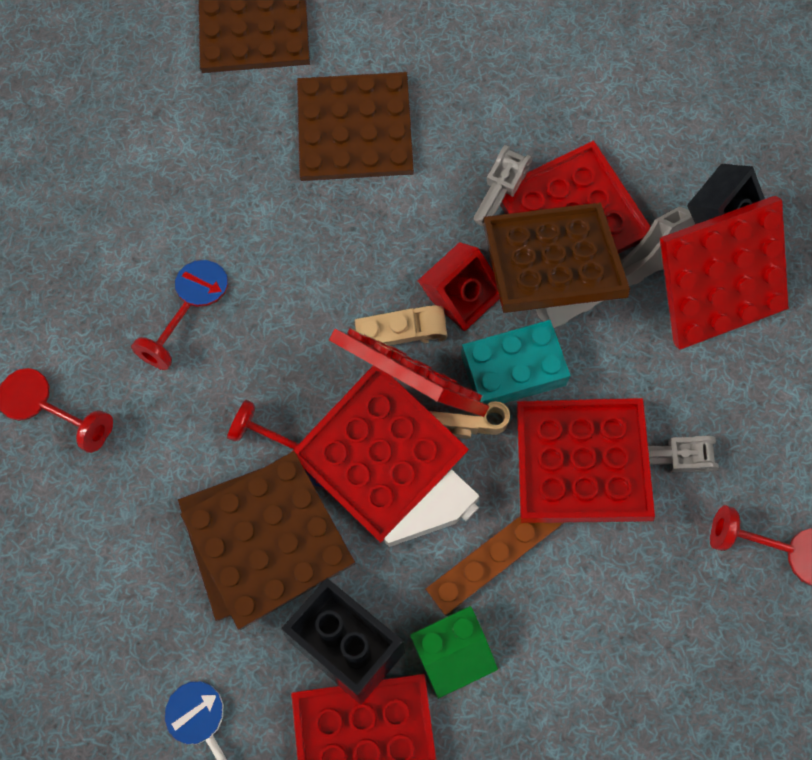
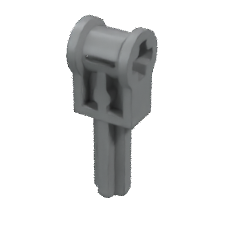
M503 146L487 176V185L491 187L473 217V220L478 225L483 227V217L495 215L506 194L514 196L531 166L533 159L531 155L523 156L512 151L510 146Z
M673 437L668 441V446H648L650 465L670 464V472L719 470V465L715 463L713 445L716 444V437Z

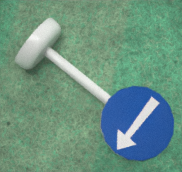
M201 681L188 682L180 686L170 696L165 708V722L169 733L177 741L185 744H200L206 741L217 760H227L213 736L219 729L223 719L224 705L220 694L213 686Z

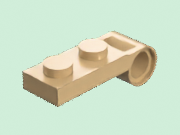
M437 305L355 319L357 332L389 346L418 340L423 343H429V340L439 339V342L447 339L444 308Z
M496 401L487 404L490 407L484 417L430 411L457 438L463 439L471 438V434L477 435V433L498 435L507 428L510 419V412L507 406ZM490 413H498L502 416L503 422L499 425H492L488 422L486 416Z

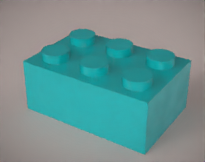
M551 319L462 344L461 357L471 388L483 395L480 401L485 404L495 401L505 404L561 388L567 385L571 377Z

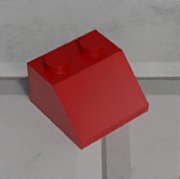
M461 242L417 280L429 299L435 305L443 307L444 313L464 332L500 299L494 272L480 249Z

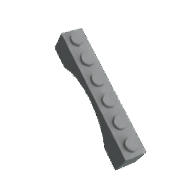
M679 206L655 219L648 233L637 247L621 260L629 286L638 284L645 277L664 269L660 237L695 225L688 209ZM602 301L536 309L542 321L551 319L553 328L566 324L570 319L582 312L591 310Z

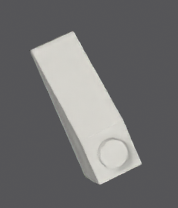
M451 469L384 538V541L391 547L454 525L461 518L467 521L479 509L476 505L479 495Z

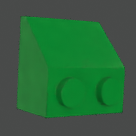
M471 606L410 634L438 699L498 670L487 639Z

